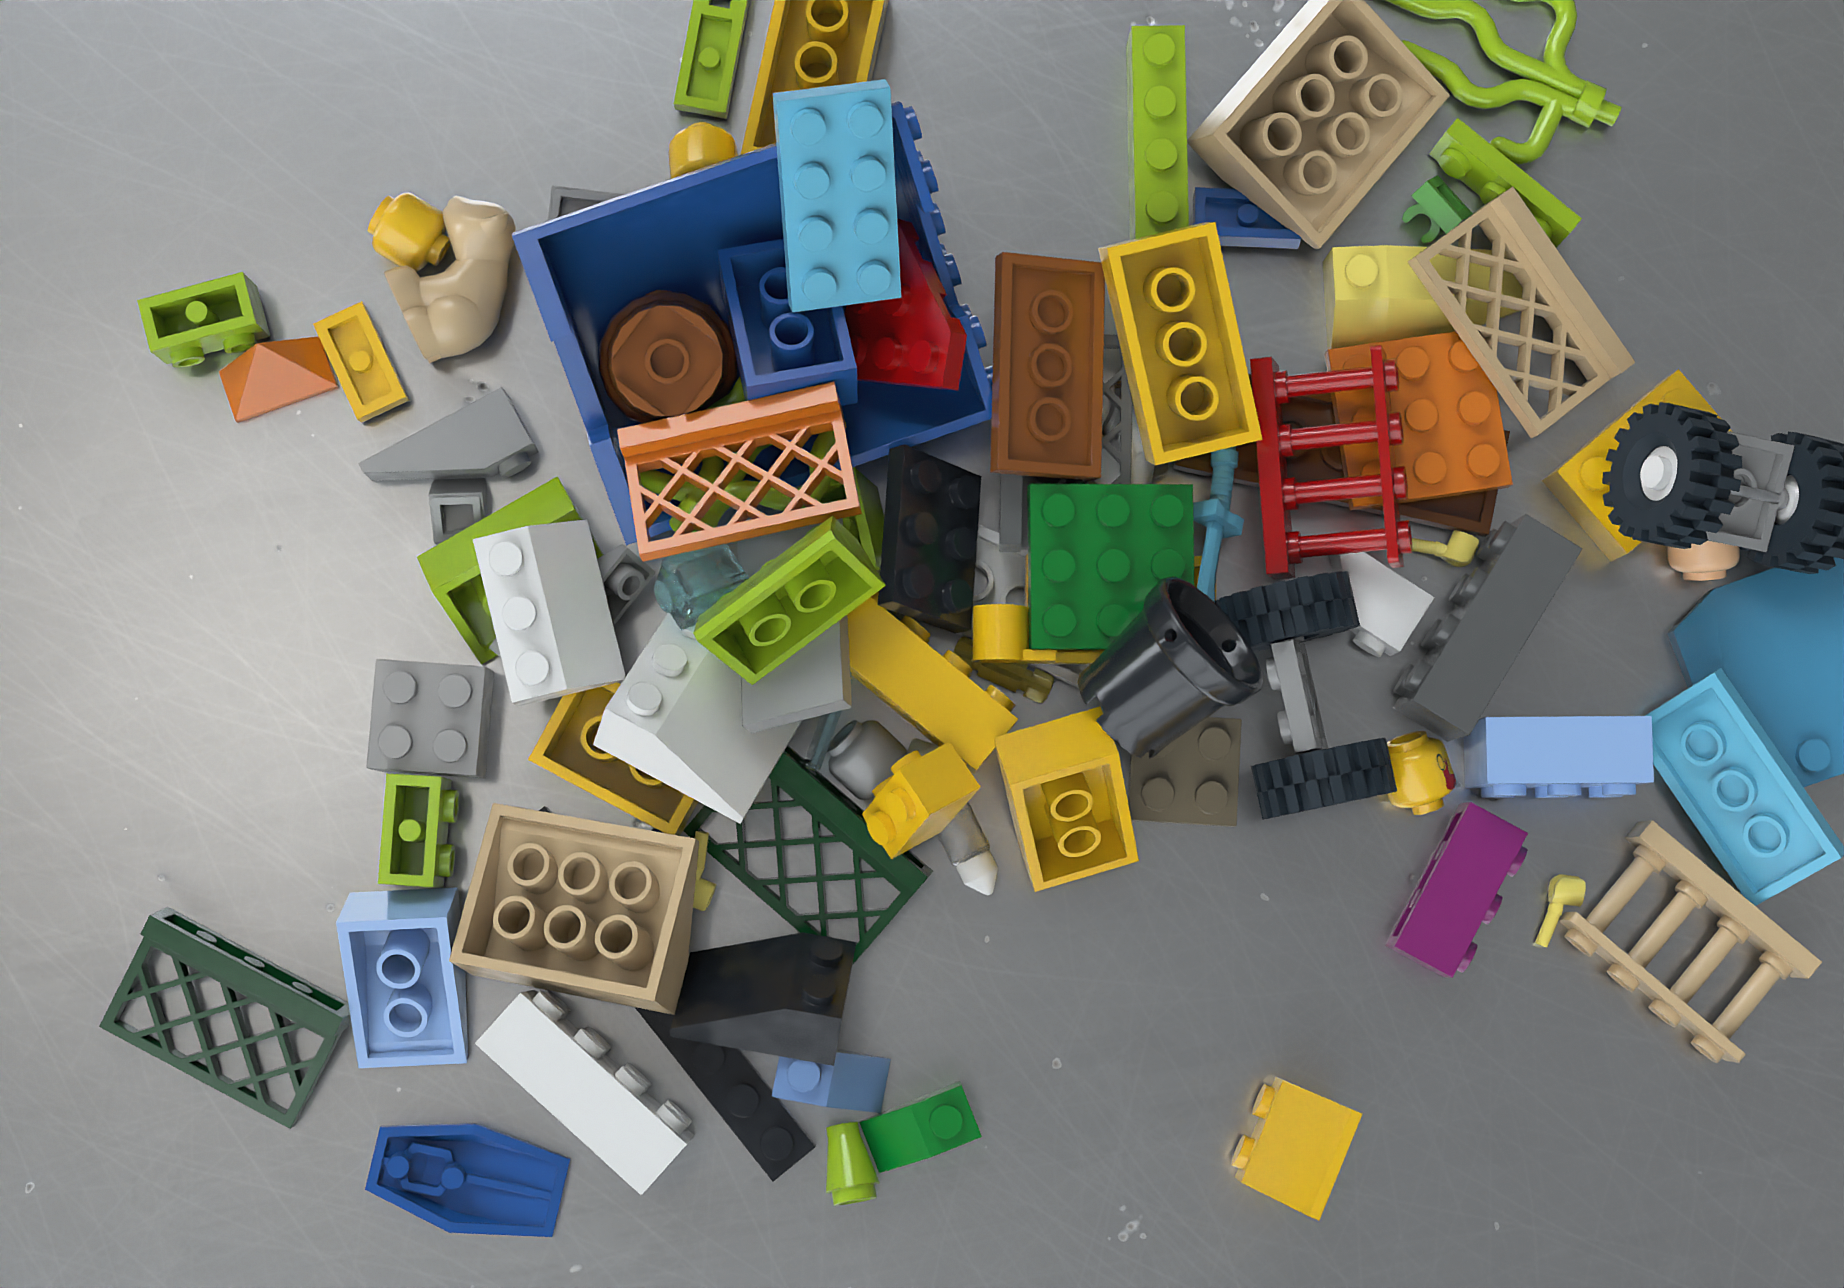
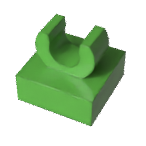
M1437 175L1427 180L1411 195L1417 203L1404 212L1402 220L1408 223L1418 214H1425L1430 218L1431 228L1421 238V241L1425 244L1438 238L1443 231L1448 233L1473 213Z

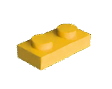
M362 301L313 323L358 421L362 423L410 401L372 318Z

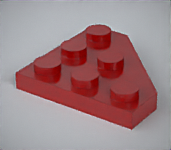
M897 219L901 298L846 305L845 319L857 366V381L958 390L967 334L960 320L950 316L943 302V298L947 293L932 263L923 260L915 243L918 241L919 236L912 222Z

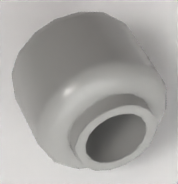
M858 720L849 722L837 733L827 747V752L831 755L828 761L830 773L860 800H869L875 797L872 790L885 779L894 775L890 768L907 755L904 745L876 720H867L862 723Z

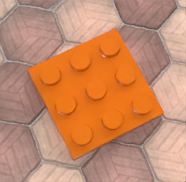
M1456 331L1328 349L1325 352L1327 371L1372 366L1370 346L1382 345L1387 354V359L1396 358L1399 391L1390 392L1391 413H1401L1404 443L1403 445L1394 446L1396 467L1405 466L1408 484V499H1399V503L1504 489L1513 485L1497 389ZM1373 388L1331 393L1336 424L1376 420ZM1378 442L1339 446L1344 478L1380 474ZM1382 496L1348 499L1350 510L1383 506Z

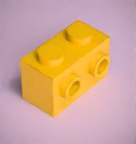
M948 742L921 756L918 750H915L898 760L890 768L894 775L885 779L872 790L875 798L861 815L867 822V828L871 837L876 843L882 845L890 858L893 859L941 833L981 787L952 744Z

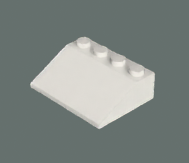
M704 557L605 707L593 745L741 824L801 721L754 733L749 732L742 726L741 676L701 645L693 634L699 615L713 606L721 596L738 587V575Z

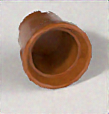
M656 290L632 299L611 318L599 345L598 371L609 399L627 418L643 424L706 410L710 405L731 391L737 379V360L729 324L711 304L687 292Z

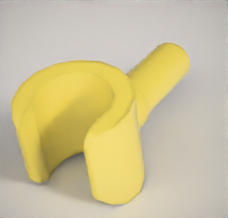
M1458 530L1452 532L1447 545L1438 541L1412 538V551L1433 554L1434 556L1441 557L1445 562L1460 568L1471 563L1479 545V540L1476 537Z
M704 831L695 832V839L699 841L693 908L700 911H705L709 906L717 884L701 878L705 869L709 833Z
M1559 874L1550 880L1548 885V911L1535 943L1547 948L1559 918L1562 916L1563 906L1580 907L1582 905L1586 889V883L1583 879H1580L1578 876Z

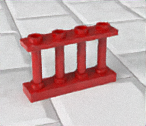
M1382 345L1370 346L1372 364L1370 367L1288 376L1287 370L1279 371V365L1272 356L1250 359L1252 393L1262 440L1256 441L1266 574L1274 580L1296 578L1295 564H1302L1303 558L1387 550L1388 564L1392 568L1404 567L1403 554L1412 553L1410 521H1400L1399 499H1408L1405 466L1396 467L1394 449L1395 445H1403L1404 443L1402 418L1400 412L1391 413L1390 392L1399 391L1398 367L1396 358L1387 359V354ZM1374 389L1376 420L1293 429L1291 424H1284L1282 404L1290 403L1291 397ZM1378 442L1380 474L1297 482L1295 477L1288 478L1286 457L1294 456L1296 450ZM1382 496L1385 528L1301 536L1300 531L1292 532L1290 510H1298L1299 504Z

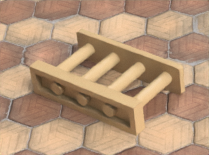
M1653 820L1637 822L1625 837L1627 841L1636 847L1632 853L1635 859L1586 919L1577 912H1564L1559 922L1569 930L1565 938L1585 955L1591 957L1596 952L1611 966L1606 972L1622 987L1631 992L1638 988L1652 999L1653 1002L1649 1005V1009L1665 1023L1674 1028L1680 1023L1695 1036L1691 1044L1708 1059L1715 1063H1718L1721 1058L1725 1061L1739 1063L1746 1054L1729 1039L1779 978L1785 980L1788 976L1791 978L1809 979L1822 961ZM1663 870L1678 882L1674 888L1677 894L1627 954L1607 938L1603 932L1652 872L1659 874ZM1705 905L1720 918L1716 923L1719 930L1669 990L1645 968L1695 907L1701 909ZM1747 940L1762 953L1759 957L1761 965L1711 1025L1688 1006L1687 1003L1736 943L1744 944Z

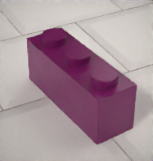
M1472 802L1460 803L1385 946L1442 977L1453 978L1456 971L1463 973L1470 965L1478 947L1476 943L1472 942L1481 923L1488 925L1493 920L1502 903L1503 897L1497 894L1506 875L1513 877L1524 862L1528 849L1523 847L1522 844L1528 833Z

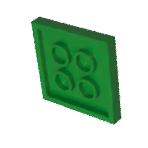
M1029 484L1027 486L1029 649L1105 650L1143 610L1145 597L1161 579L1175 576L1194 585L1193 484Z

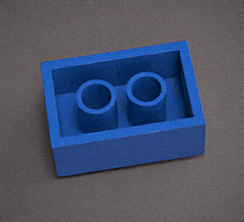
M784 239L717 250L721 290L745 401L835 382L842 406L858 403L857 366L843 307L837 306L792 313L788 303Z

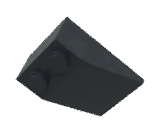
M802 932L690 952L669 1037L834 1066L856 942Z

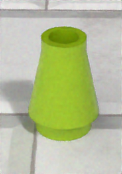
M848 1122L826 1127L828 1138L826 1193H832L834 1206L854 1204L877 1198L875 1185L880 1182L861 1137L858 1122Z

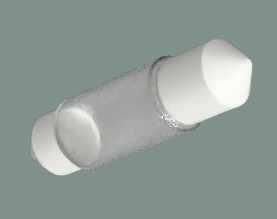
M915 738L911 740L907 754L918 750L921 756L937 749L938 745ZM968 801L937 836L951 865L956 867L964 885L985 895H990L994 891L998 866L989 850L990 844Z

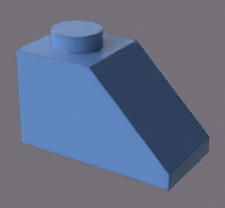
M837 1049L834 1066L779 1056L772 1097L823 1107L881 1113L891 1059Z

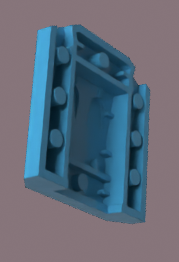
M1835 557V567L1829 570L1819 569V573L1816 574L1772 568L1709 590L1695 603L1696 606L1681 622L1676 624L1667 633L1687 688L1722 668L1803 787L1844 774V559Z

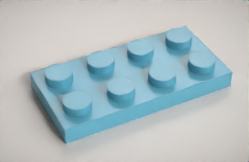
M886 79L773 93L788 303L792 313L901 298L891 89Z
M1722 668L1645 715L1652 716L1653 765L1736 887L1752 904L1756 906L1844 856L1843 844Z

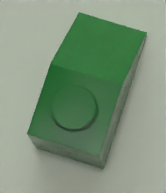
M960 1081L859 1121L879 1173L931 1158L982 1137Z

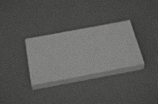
M843 518L837 519L843 525ZM822 523L737 541L738 586L757 573L765 563L775 559L802 539L810 529ZM847 615L755 684L751 685L741 677L742 726L745 729L754 733L852 708Z

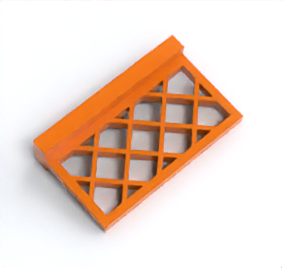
M835 382L617 429L620 450L625 460L637 545L642 562L823 523L832 515L836 519L862 514L845 429L843 409ZM834 430L836 442L822 460L802 449L811 435ZM772 444L783 452L768 472L747 461L757 447ZM718 456L729 464L713 484L693 473L703 459ZM794 457L815 469L800 490L779 479ZM838 459L840 462L841 470L833 466ZM664 468L675 475L659 496L642 487L640 473ZM740 469L760 480L745 502L724 491ZM827 475L844 485L847 499L823 504L810 496ZM686 481L706 492L690 514L669 503ZM771 487L792 499L784 511L779 514L767 516L755 509ZM717 499L737 510L729 523L724 526L712 528L701 521ZM644 500L652 504L647 511ZM662 511L682 522L672 537L656 541L650 540L649 528Z

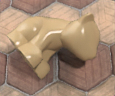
M454 196L448 201L447 206L442 211L444 224L456 258L446 271L433 276L419 277L414 269L406 265L384 272L407 325L422 355L428 360L429 364L441 358L465 354L479 347L492 334L498 324L507 288L508 262L514 243L512 233L516 232L514 219L500 205Z

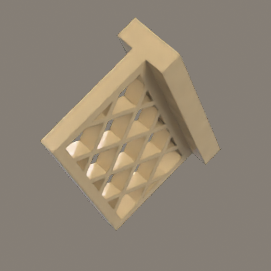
M1511 187L1482 206L1466 220L1408 261V264L1530 438L1540 435L1607 381L1623 373L1635 363L1630 353L1514 187ZM1479 225L1492 243V255L1471 250L1472 228ZM1459 239L1458 247L1451 245L1453 242ZM1437 254L1457 259L1455 282L1443 280L1429 260ZM1469 262L1490 267L1489 291L1468 286ZM1503 271L1513 273L1523 288L1522 299L1501 294ZM1467 298L1488 303L1486 327L1473 324L1465 313ZM1500 306L1521 311L1519 335L1499 330ZM1534 315L1542 316L1553 331V343L1532 338ZM1498 342L1518 347L1517 371L1504 368L1498 360ZM1531 350L1552 355L1550 379L1530 374ZM1565 358L1573 360L1587 379V382L1582 386L1563 382ZM1529 386L1549 391L1548 412L1541 418L1537 416L1528 403ZM1562 394L1569 395L1562 401Z

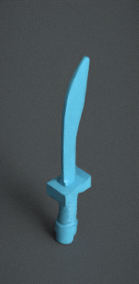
M1236 446L1211 452L1213 474L1210 499L1193 503L1194 521L1207 528L1197 588L1214 602L1216 573L1222 539L1242 535L1244 523L1243 518L1230 512L1234 469L1238 467Z

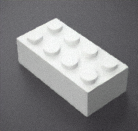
M536 990L521 992L475 1044L633 1189L642 1195L695 1136L687 1129L692 1120L670 1100H667L663 1105L655 1100L647 1092L652 1084L631 1064L627 1063L620 1068L610 1059L606 1053L611 1049V1046L598 1033L588 1026L585 1029L581 1028L579 1030L565 1018L571 1010L551 991L546 990L544 993L541 991L537 992Z

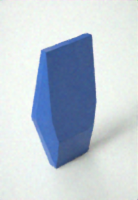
M477 1123L381 1125L365 1190L448 1233L552 1237L570 1158Z

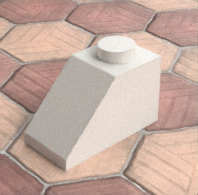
M1365 552L1329 555L1333 572L1348 571L1360 623V626L1357 628L1349 629L1356 634L1353 639L1354 643L1376 657H1381L1383 652L1389 656L1400 652L1435 597Z

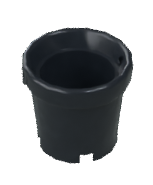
M1173 576L1161 579L1147 594L1143 610L1105 651L1079 674L1077 683L1081 697L1086 705L1096 696L1099 699L1104 713L1096 721L1118 745L1132 755L1141 758L1149 752L1150 759L1171 742L1225 705L1234 706L1240 704L1262 689L1263 673L1258 659L1246 638L1224 611L1193 584ZM1234 640L1236 647L1233 651H1230L1229 643Z

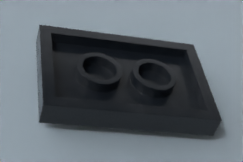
M905 444L889 449L880 577L886 586L878 592V606L955 634L971 630L982 476Z

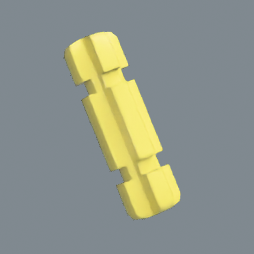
M961 637L954 648L953 653L959 656L971 668L977 670V676L1015 693L1017 689L1024 691V697L1035 702L1043 703L1054 684V677L1037 668H1035L1034 672L1028 670V664L973 662V640L968 637Z

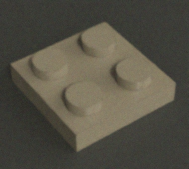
M1208 717L1171 742L1153 758L1149 759V752L1141 758L1130 753L1128 805L1131 821L1237 827L1242 719Z

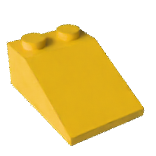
M1275 1077L1272 1086L1264 1084L1256 1098L1252 1114L1259 1118L1251 1138L1243 1135L1236 1147L1231 1163L1232 1166L1238 1168L1234 1178L1319 1221L1362 1113Z

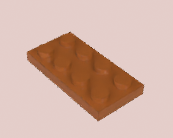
M1002 252L995 257L990 473L1087 481L1101 478L1105 277L1101 262Z

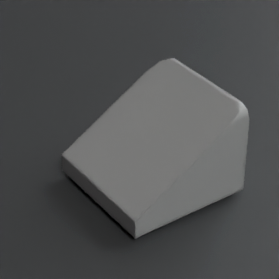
M485 478L438 479L432 482L428 496L434 544H440L488 516L487 484Z

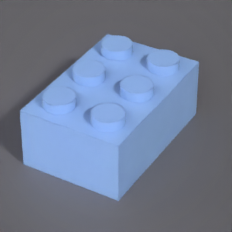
M1652 716L1481 718L1470 735L1464 737L1465 788H1481V798L1485 799L1526 796V788H1535V798H1567L1568 796L1581 795V788L1589 789V798L1622 797V795H1636V785L1654 783Z

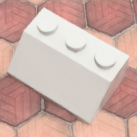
M587 519L530 525L473 539L513 704L520 707L621 682L625 679L626 674Z

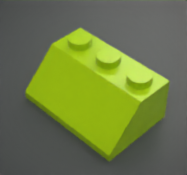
M558 476L417 556L432 593L481 665L497 656L496 653L488 648L496 639V634L473 539L530 525L584 520ZM592 535L596 556L598 559L604 554L601 548L599 547L597 541L595 540L594 536Z
M832 515L822 524L810 529L802 539L778 557L765 563L757 573L733 591L721 596L713 606L699 615L693 634L701 645L753 685L886 585L858 539Z

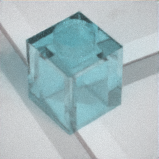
M727 544L663 557L654 585V592L661 609L666 613H670L679 628L684 630L695 626L699 615L713 606L721 596L733 591L749 577Z

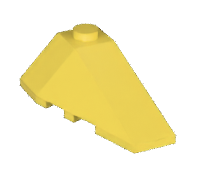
M1378 245L1331 248L1322 262L1327 350L1455 331L1408 264L1409 260L1427 247ZM1471 249L1473 251L1492 255V250ZM1437 254L1429 260L1443 280L1455 282L1457 259ZM1469 262L1468 286L1489 291L1490 267ZM1503 271L1501 294L1522 299L1523 288L1513 273ZM1467 298L1465 313L1473 324L1485 325L1488 303ZM1500 306L1499 319L1520 311Z

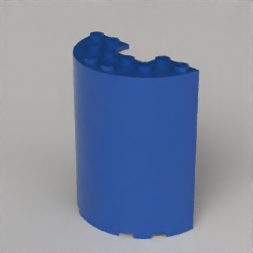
M900 101L891 104L897 219L912 222L919 236L918 241L915 243L923 260L932 263L947 293L943 298V302L950 316L960 320L967 334L958 390L857 381L858 403L842 406L853 467L889 455L890 448L904 444L912 447L992 419L993 367L984 368L978 350L987 346L984 332L977 315L972 316L968 304L960 306L954 286L962 284L961 277L952 253L947 254L944 244L939 242L938 236L945 234L946 230L940 210L936 202L933 203L930 195L939 191L937 180L928 159L924 160L920 150L917 151L914 141L922 138L915 111L912 106L903 108ZM776 143L512 233V238L550 341H554L581 414L591 452L626 546L637 542L625 460L620 450L617 429L639 425L640 423L627 418L607 396L598 371L600 341L611 318L632 299L656 290L687 292L711 304L729 324L721 290L717 250L784 239ZM846 305L842 306V307H843V311H844V315H845ZM737 365V379H736L735 383L737 382L738 378L740 377L738 365ZM818 434L811 435L802 449L810 453ZM771 445L759 453L753 464L768 472L783 451ZM794 457L779 479L793 487L800 486L810 476L809 465ZM838 459L833 466L841 470L840 462ZM723 460L725 468L728 462ZM702 461L693 471V473H695L696 475H698L701 470ZM664 468L656 469L672 476L675 475ZM748 473L743 479V481L748 480L760 482V480L749 475ZM672 499L669 503L678 507L681 501ZM644 500L647 511L652 504ZM662 511L649 528L650 537L672 530L669 525V520L672 516Z

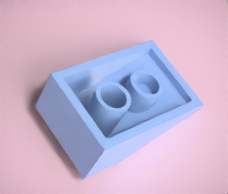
M458 887L349 893L336 921L358 1068L467 1063L466 973L463 969L449 962L461 919Z

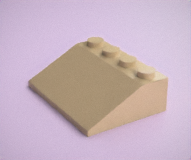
M1309 0L1191 135L1187 143L1223 181L1245 195L1251 202L1286 228L1295 232L1314 249H1320L1442 106L1450 94L1365 0Z
M493 803L449 962L473 976L675 1015L689 956L699 841L690 837Z

